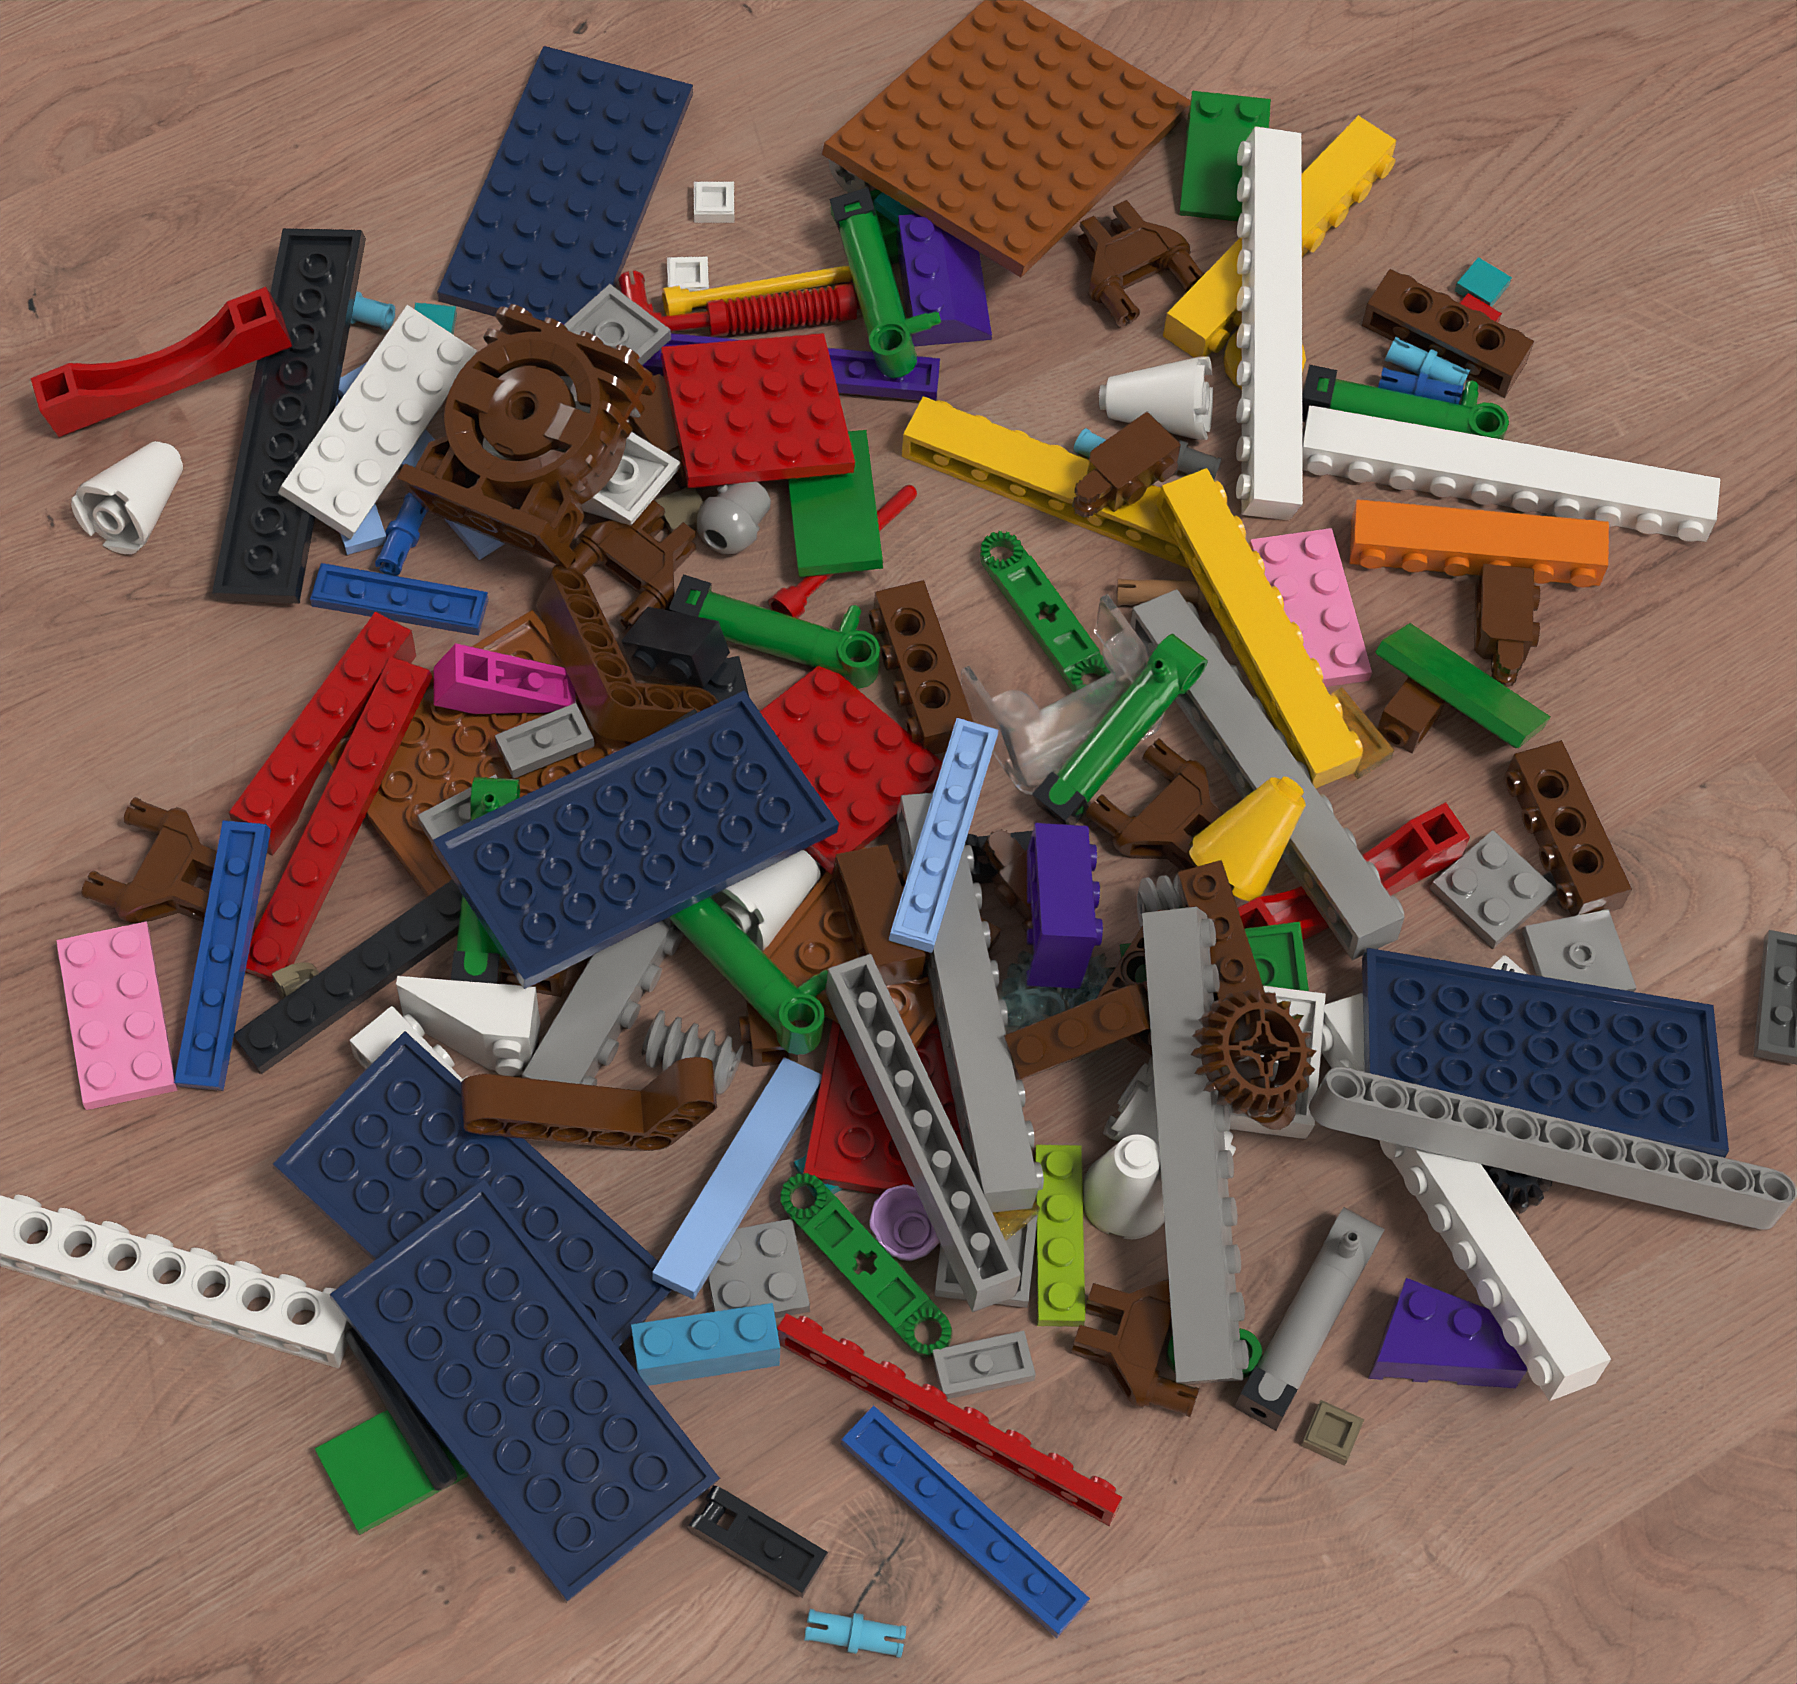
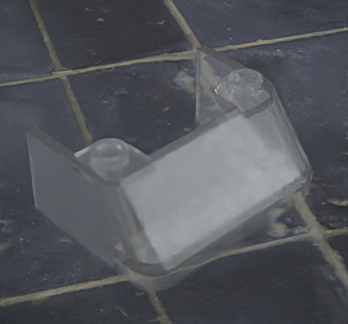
M1108 594L1100 597L1094 632L1104 645L1102 657L1104 664L1111 673L1040 710L1028 694L1017 690L1006 691L991 698L970 666L961 670L960 684L974 723L999 730L992 753L1014 785L1026 794L1032 795L1051 771L1055 774L1059 771L1147 667L1149 657L1144 643ZM1164 713L1141 741L1155 734L1160 729Z

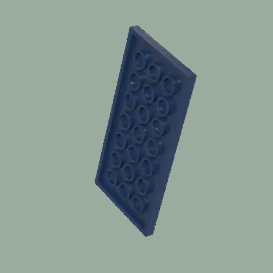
M543 46L437 291L438 301L494 317L499 307L509 308L510 304H515L529 311L536 319L544 321L546 317H549L560 323H566L609 284L616 288L618 279L692 99L693 84Z
M744 690L433 839V850L523 989H526L837 833L839 823Z
M1366 948L1362 957L1364 1068L1366 1073L1725 1158L1728 1154L1729 1146L1714 1005Z
M406 1031L273 1163V1169L373 1261L485 1179L618 1349L632 1336L631 1324L644 1323L673 1291L652 1280V1272L659 1261L525 1139L475 1134L466 1131L463 1124L461 1081Z
M485 1179L477 1183L330 1294L331 1300L566 1603L720 1479Z

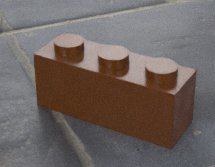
M888 845L836 854L833 882L841 907L844 910V916L851 932L858 958L871 954L886 986L921 980L924 961L929 960V952L889 941L890 932L903 893L902 886L904 885V875L899 860L893 861Z
M1144 983L1128 985L1004 1035L1020 1079L1040 1074L1151 1030L1148 993Z

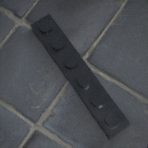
M453 879L234 1033V1037L261 1074L391 983L397 976L405 973L458 935L462 893Z

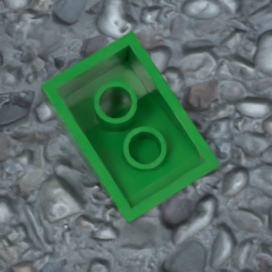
M1192 91L1186 124L1179 215L1238 222L1242 213V202L1237 199L1238 184L1242 177V166L1237 163L1239 145L1242 141L1247 140L1254 127L1269 128L1271 99Z

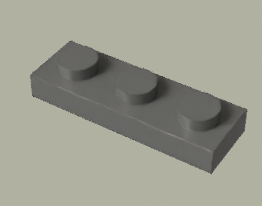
M1768 930L1764 937L1753 1056L1797 1065V935Z

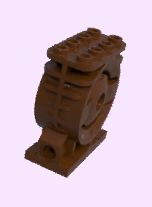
M510 304L509 308L499 307L495 314L496 319L502 325L500 331L487 329L483 339L488 345L479 352H476L464 365L450 388L444 415L446 436L429 442L416 467L404 464L397 479L428 512L568 569L576 555L569 545L585 517L581 505L599 493L613 477L622 460L626 440L633 430L627 419L629 416L641 417L645 408L640 402L639 397L641 394L651 396L656 389V384L651 379L653 377L652 373L638 362L640 357L632 349L619 344L612 348L605 345L600 338L589 332L581 331L578 335L568 331L565 325L555 319L546 317L542 321L534 318L526 309ZM560 376L571 378L576 388L577 401L582 406L590 407V413L576 408L574 396ZM534 411L529 418L524 419L527 414ZM484 437L500 455L514 461L504 460L487 452L483 448ZM558 448H561V449L566 450V452L564 453V452L555 451V450H557Z

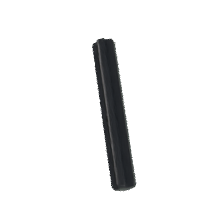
M353 1327L345 1333L348 1345L435 1490L440 1491L452 1485L457 1480L456 1471L427 1422Z

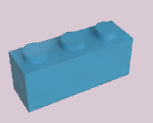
M773 1303L631 1324L637 1373L647 1386L780 1366V1343Z

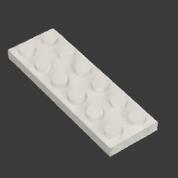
M407 305L285 479L278 493L351 540L448 397L450 388L458 373L475 355L477 350Z

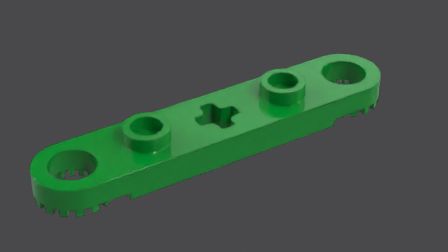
M998 531V533L992 532L990 536L987 535L981 544L980 550L982 566L1070 689L1080 700L1087 703H1099L1106 700L1113 691L1115 674L1113 673V668L1109 666L1100 654V650L1015 535L1012 536L1007 531L1006 533H1002V531ZM995 547H1005L1013 555L1010 559L1007 558L1006 561L1004 559L999 561L998 558L994 560L995 557H991L990 551ZM1040 610H1044L1047 614L1054 612V622L1050 623L1046 618L1039 620ZM1094 673L1101 676L1105 683L1102 687L1099 686L1098 689L1096 687L1091 689L1090 686L1087 688L1086 684L1083 685L1081 678L1086 674Z
M799 1173L788 1178L780 1194L781 1204L786 1213L910 1349L922 1357H932L933 1350L949 1347L953 1332L946 1315L824 1183L815 1175L808 1173ZM802 1186H810L817 1191V1201H815L814 1206L812 1205L811 1208H806L805 1210L794 1207L792 1204L794 1191ZM860 1254L866 1258L871 1257L873 1254L877 1256L873 1262L876 1271L871 1275L866 1271L861 1272L859 1275L854 1271L858 1268L857 1256ZM933 1320L940 1324L942 1332L935 1344L923 1345L917 1341L915 1331L921 1322Z

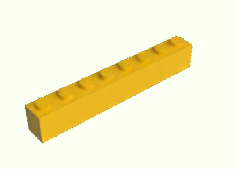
M1359 115L1301 174L1302 257L1308 250L1310 252L1316 251L1324 240L1328 229L1331 226L1337 228L1346 218L1349 207L1355 201L1361 203L1369 194L1372 183L1378 177L1384 179L1395 164L1396 159L1392 156L1397 140ZM1239 238L1167 312L1163 337L1193 358L1207 357L1212 351L1218 353L1228 341L1230 332L1242 323V311L1237 310V296L1242 286V274L1237 273V260L1242 250V238Z
M924 396L922 397L903 434V458L1190 569L1156 506L1161 490L1160 487L1151 485L1137 502L1131 505L1126 503L1115 512L1106 506L1097 514L1094 513L1093 516H1089V518L1075 515L1072 503L1074 497H1076V493H1074L1076 483H1079V480H1083V477L1087 475L1089 460L1069 453L1061 446L1049 445L1033 439L1022 431L1010 430L994 424L986 417L971 415L953 408V406L945 401H935Z
M1206 468L1162 485L1156 506L1275 729H1279L1285 736L1288 749L1295 760L1302 762L1306 766L1311 783L1315 788L1355 773L1363 756L1361 741L1353 730L1349 731L1342 718L1343 711L1338 698L1327 691L1323 683V673L1319 663L1315 658H1310L1303 646L1302 632L1295 622H1290L1284 611L1283 597L1276 586L1271 587L1267 580L1265 566L1260 554L1255 550L1252 551L1245 539L1246 531L1241 519L1237 515L1233 516L1227 506V496L1222 484L1218 480L1214 481L1209 470Z

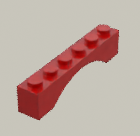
M265 286L227 301L219 312L199 330L160 351L138 358L111 363H68L32 377L31 382L39 411L57 436L61 437L292 347V343L283 315Z
M374 612L229 811L231 821L266 824L271 829L267 849L268 854L272 856L275 854L297 823L316 779L340 740L361 716L389 657L391 656L412 663L415 659L416 651L412 630Z
M1445 802L1408 821L1391 836L1362 856L1366 862L1370 861L1374 864L1379 873L1380 882L1391 896L1454 864L1462 857L1470 836ZM1302 886L1274 895L1259 896L1238 907L1244 929L1300 922L1302 941L1329 928Z

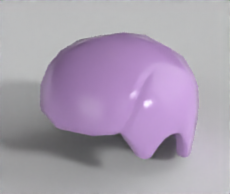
M903 1184L889 1188L874 1202L870 1216V1229L876 1240L891 1257H896L899 1260L913 1261L927 1256L940 1242L915 1187Z

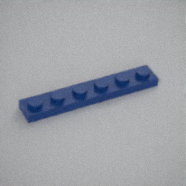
M224 820L222 822L174 1083L179 1087L224 1091L271 829L266 824Z
M874 1405L841 1439V1445L1056 1639L1089 1603L1090 1598Z

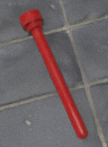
M904 486L877 511L879 532L917 497V490L914 486ZM833 574L806 576L795 587L781 588L768 600L770 609L795 618L801 617L805 612L804 607L807 605V598Z

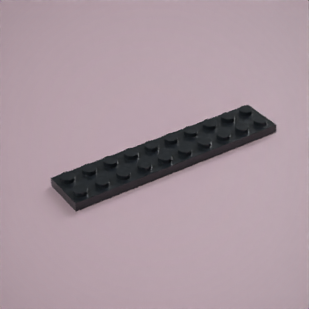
M282 229L270 294L283 315L292 347L258 359L256 363L212 594L217 601L300 603L315 516L280 495L278 491L336 406L366 242L362 230Z

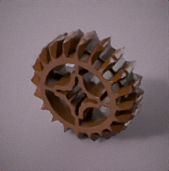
M1249 989L1244 992L1235 991L1227 994L1226 998L1213 1002L1210 1006L1211 1011L1204 1013L1198 1019L1203 1028L1196 1030L1192 1037L1201 1046L1195 1048L1190 1055L1202 1061V1066L1198 1067L1194 1074L1202 1076L1206 1074L1209 1080L1203 1091H1218L1216 1105L1224 1106L1231 1103L1232 1113L1242 1114L1247 1112L1249 1117H1259L1264 1114L1272 1115L1281 1112L1284 1107L1293 1105L1298 1100L1297 1094L1304 1092L1309 1087L1305 1077L1312 1075L1316 1069L1306 1059L1313 1057L1317 1051L1306 1047L1305 1040L1310 1038L1313 1032L1301 1031L1299 1024L1304 1015L1295 1014L1291 1016L1289 1014L1291 1001L1277 1003L1275 992L1260 994L1259 989ZM1238 1020L1239 1028L1235 1030L1234 1042L1229 1045L1230 1032ZM1278 1061L1277 1073L1270 1085L1269 1077L1273 1076V1065Z

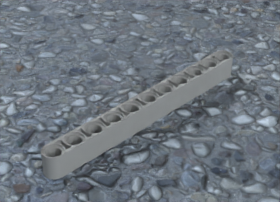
M1345 1067L1333 1068L1326 1074L1309 1104L1310 1114L1314 1120L1330 1129L1756 1229L1768 1230L1773 1228L1797 1197V1188L1791 1178L1774 1169Z

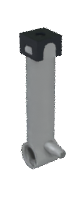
M1343 1207L1263 1353L1259 1364L1255 1366L1235 1405L1237 1410L1277 1431L1300 1385L1385 1231L1384 1228Z

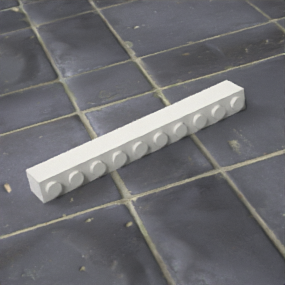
M1254 127L1247 140L1240 143L1237 154V163L1242 166V177L1237 189V199L1242 202V213L1237 225V236L1242 238V250L1237 260V273L1242 274V286L1237 296V310L1242 311V323L1237 333V347L1242 348V361L1238 365L1236 380L1237 384L1242 386V398L1237 406L1236 419L1238 423H1242V436H1240L1237 443L1236 457L1238 461H1242V474H1240L1237 481L1236 496L1237 499H1242L1241 515L1289 521L1303 505L1301 133Z
M1310 405L1302 434V470L1316 475L1328 474L1350 478L1360 483L1373 482L1390 485L1399 490L1412 489L1429 492L1438 497L1451 496L1473 500L1483 505L1496 504L1513 507L1522 512L1535 511L1563 518L1608 521L1609 527L1619 526L1635 529L1645 534L1658 533L1675 536L1684 541L1706 542L1717 521L1720 478Z
M1363 993L1326 1004L1324 1007L1321 1052L1332 1069L1345 1067L1365 1072ZM1379 1140L1384 1154L1393 1161L1403 1176L1408 1191L1416 1196L1427 1213L1431 1226L1436 1232L1440 1233L1452 1251L1455 1263L1460 1269L1465 1271L1476 1288L1481 1303L1486 1308H1489L1501 1326L1506 1341L1516 1349L1527 1366L1532 1381L1540 1386L1548 1400L1552 1401L1596 1384L1609 1364L1610 1356L1483 1166L1479 1163Z

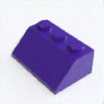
M919 214L898 215L896 246L898 247V259L907 318L923 313L939 312L941 323L932 326L931 329L911 334L914 347L992 340L979 252Z

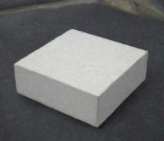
M694 182V223H734V182Z
M708 257L667 258L668 287L679 285L681 289L688 288L689 292L709 289Z

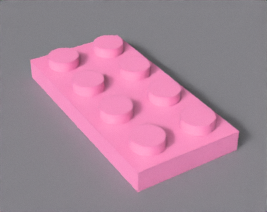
M1332 528L1251 539L1249 546L1252 551L1255 550L1260 554L1265 566V576L1271 587L1276 586L1283 597L1284 611L1290 622H1295L1302 632L1303 646L1310 658H1315L1319 663L1325 687L1369 681L1372 670Z
M147 921L56 940L82 1102L85 1109L90 1110L178 1091L177 1085L174 1083L175 1073Z

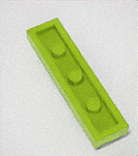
M1036 1145L1035 1162H1040L1044 1179L1043 1189L1038 1190L1035 1198V1213L1038 1214L1036 1226L1037 1326L1079 1327L1080 1324H1085L1082 1145Z

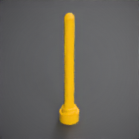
M840 266L689 292L688 288L681 289L678 285L662 288V301L666 316L691 313L692 308L706 306V301L723 299L727 302L728 298L734 301L736 297L742 300L743 296H747L749 299L751 295L758 297L759 294H762V296H765L767 293L773 295L777 292L779 294L784 291L789 292L849 282L852 280L849 266Z

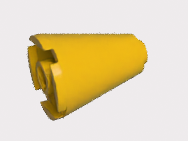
M1283 776L1281 779L1276 777L1269 778L1197 834L1189 844V846H1192L1189 850L1190 857L1197 866L1222 860L1229 883L1235 886L1232 890L1234 896L1245 901H1252L1261 896L1306 806L1305 800L1302 797L1304 794L1303 789L1286 776Z

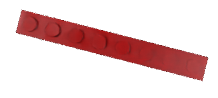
M391 656L389 657L255 930L250 943L246 973L274 983L272 973L294 964L433 678L429 669Z
M787 1313L785 1314L777 1328L780 1346L1110 1526L1123 1497L1115 1493L1116 1488L1108 1481L1097 1476H1091L1089 1479L1073 1470V1464L1066 1458L1055 1453L1045 1455L1030 1447L1032 1443L1024 1435L1010 1429L1006 1430V1432L988 1424L990 1422L988 1417L980 1411L967 1406L961 1409L948 1402L946 1394L938 1388L929 1384H923L921 1387L906 1379L905 1372L896 1365L887 1361H882L879 1364L864 1356V1350L854 1342L844 1338L837 1341L823 1333V1328L814 1320L805 1316H799L797 1319Z

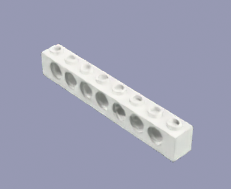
M0 1195L1 1267L339 1369L348 1346L345 1333L352 1328V1325L330 1298V1294L336 1289L324 1288L323 1292L306 1287L304 1281L291 1275L281 1274L279 1278H274L261 1274L262 1270L244 1261H236L234 1265L218 1261L216 1255L204 1249L191 1248L190 1252L174 1248L172 1242L157 1235L148 1234L144 1239L129 1234L127 1228L114 1222L103 1221L102 1225L85 1221L83 1215L71 1209L59 1208L58 1212L41 1208L42 1205L38 1201L24 1195H15L14 1199ZM39 1230L48 1231L43 1241L37 1244L27 1243L32 1233ZM84 1243L92 1245L91 1250L86 1255L78 1258L71 1257L73 1249L78 1245ZM122 1258H137L135 1264L130 1269L125 1271L115 1270L117 1262ZM170 1270L181 1272L180 1277L171 1284L159 1283L160 1277L165 1272ZM221 1283L226 1285L224 1291L217 1297L207 1298L203 1296L205 1289L212 1284ZM263 1296L270 1299L268 1306L263 1310L250 1311L247 1309L249 1303L254 1298ZM311 1310L315 1312L314 1318L307 1324L297 1325L292 1323L294 1315L299 1311Z

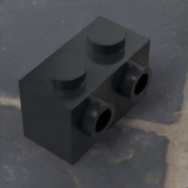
M653 607L646 608L621 640L633 672L699 687H705L730 654L719 621Z

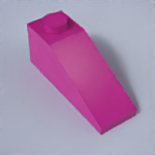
M457 643L434 666L435 706L472 714L554 712L576 703L575 689L566 669L563 667Z

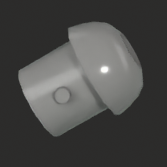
M758 482L721 485L717 488L719 493L716 497H709L701 503L697 516V531L702 541L709 548L721 554H737L757 540V532L760 529L758 524L769 511L771 499L766 489Z

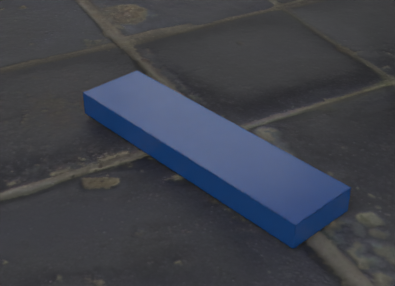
M325 563L320 564L310 598L312 607L372 617L374 612H377L393 621L478 636L489 600L488 592Z

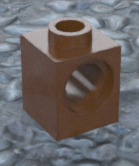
M1408 677L1383 710L1376 731L1383 735L1384 739L1391 745L1399 748L1402 747L1413 753L1438 720L1445 701Z

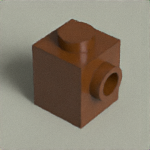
M746 1001V1016L739 1017L741 1044L750 1043L753 1067L780 1064L784 1057L798 1062V1055L789 1053L780 1046L777 1041L776 1031ZM795 1021L791 1022L796 1027Z

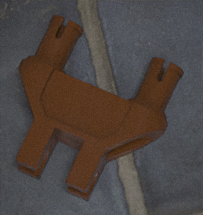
M1127 200L1113 206V213L1117 218L1111 220L1110 226L1117 235L1111 237L1096 217L1092 216L1080 222V228L1084 233L1078 236L1079 244L1094 264L1088 295L1093 301L1103 303L1120 327L1126 326L1127 321L1129 324L1132 323L1140 314V309L1135 306L1123 289L1163 270H1170L1187 293L1205 274L1190 256V244L1180 233L1170 228L1144 221Z
M654 500L651 501L632 525L618 521H607L585 528L577 536V546L572 550L576 555L570 567L577 569L584 575L594 564H601L640 594L616 617L619 625L624 630L629 626L632 628L647 607L669 611L674 597V572L696 550V544L692 542L696 537V531L684 522L661 543L654 539L665 527V521L660 518L665 514V508Z
M1158 738L1153 744L1155 748L1150 745L1145 751L1142 760L1168 779L1170 784L1137 817L1132 816L1130 818L1109 801L1104 794L1097 798L1098 804L1094 801L1089 806L1085 816L1114 838V848L1123 855L1140 859H1168L1184 871L1198 867L1189 854V850L1192 847L1189 844L1193 839L1191 835L1194 832L1199 834L1224 813L1211 803L1204 766L1197 760L1186 761L1163 743V740Z
M134 797L130 805L135 807V809L127 807L124 814V823L158 835L132 882L124 884L101 875L97 871H91L88 879L93 882L85 880L81 891L82 897L116 909L119 918L130 923L149 922L177 913L204 922L209 892L195 887L194 884L198 877L212 881L217 851L200 843L186 810L176 807L167 811Z
M1169 1279L1154 1283L1130 1294L1093 1283L1085 1312L1120 1324L1118 1333L1114 1335L1080 1324L1071 1353L1107 1366L1121 1391L1132 1405L1143 1409L1144 1406L1149 1407V1404L1152 1403L1191 1417L1199 1388L1176 1383V1381L1159 1376L1160 1371L1155 1370L1170 1321H1172Z

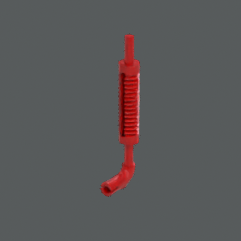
M629 271L621 274L618 279L621 293L668 327L671 332L709 328L711 337L727 336L729 331L732 335H735L737 330L740 334H743L744 330L747 333H751L752 328L755 332H758L760 328L762 331H766L767 327L770 330H774L775 325L778 329H782L783 325L785 328H789L790 324L793 327H797L798 323L802 327L805 326L806 322L811 326L813 321L816 325H819L821 320L824 324H827L828 320L831 323H835L836 318L839 322L852 321L857 319V309H860L857 294L854 292L852 283L836 285L834 289L831 286H827L826 291L823 287H820L818 291L816 288H812L811 292L808 289H804L803 293L801 290H797L795 294L793 291H789L788 295L784 291L781 292L780 296L776 292L772 297L767 293L765 298L762 294H759L757 299L754 295H751L750 299L747 296H743L742 301L739 297H736L734 302L731 298H728L727 302L723 299L706 301V311L661 316V313L653 311L652 303L648 304L644 284L645 279L641 272L633 271L635 284L630 282ZM897 288V289H898V292H899L900 299H901L900 289Z

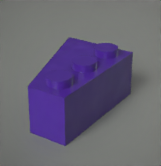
M1035 823L1027 849V903L1031 904L1033 923V929L1027 930V945H1034V957L1030 970L1027 971V986L1080 989L1094 946L1101 945L1103 922L1102 919L1095 918V908H1098L1100 899L1099 881L1092 880V871H1095L1097 863V847L1095 844H1090L1088 826Z
M1406 1278L1396 1296L1368 1379L1383 1380L1384 1377L1409 1378L1412 1379V1382L1427 1383L1428 1380L1455 1381L1457 1385L1516 1388L1528 1368L1516 1349L1506 1341L1501 1326L1489 1309Z

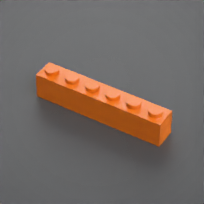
M1359 499L1356 500L1351 519L1349 564H1358L1369 569L1391 567L1403 568L1405 571L1413 573L1425 570L1445 572L1451 576H1463L1466 574L1479 575L1483 564L1532 568L1534 569V583L1537 584L1560 582L1571 583L1573 586L1584 588L1592 585L1600 586L1608 568V521Z

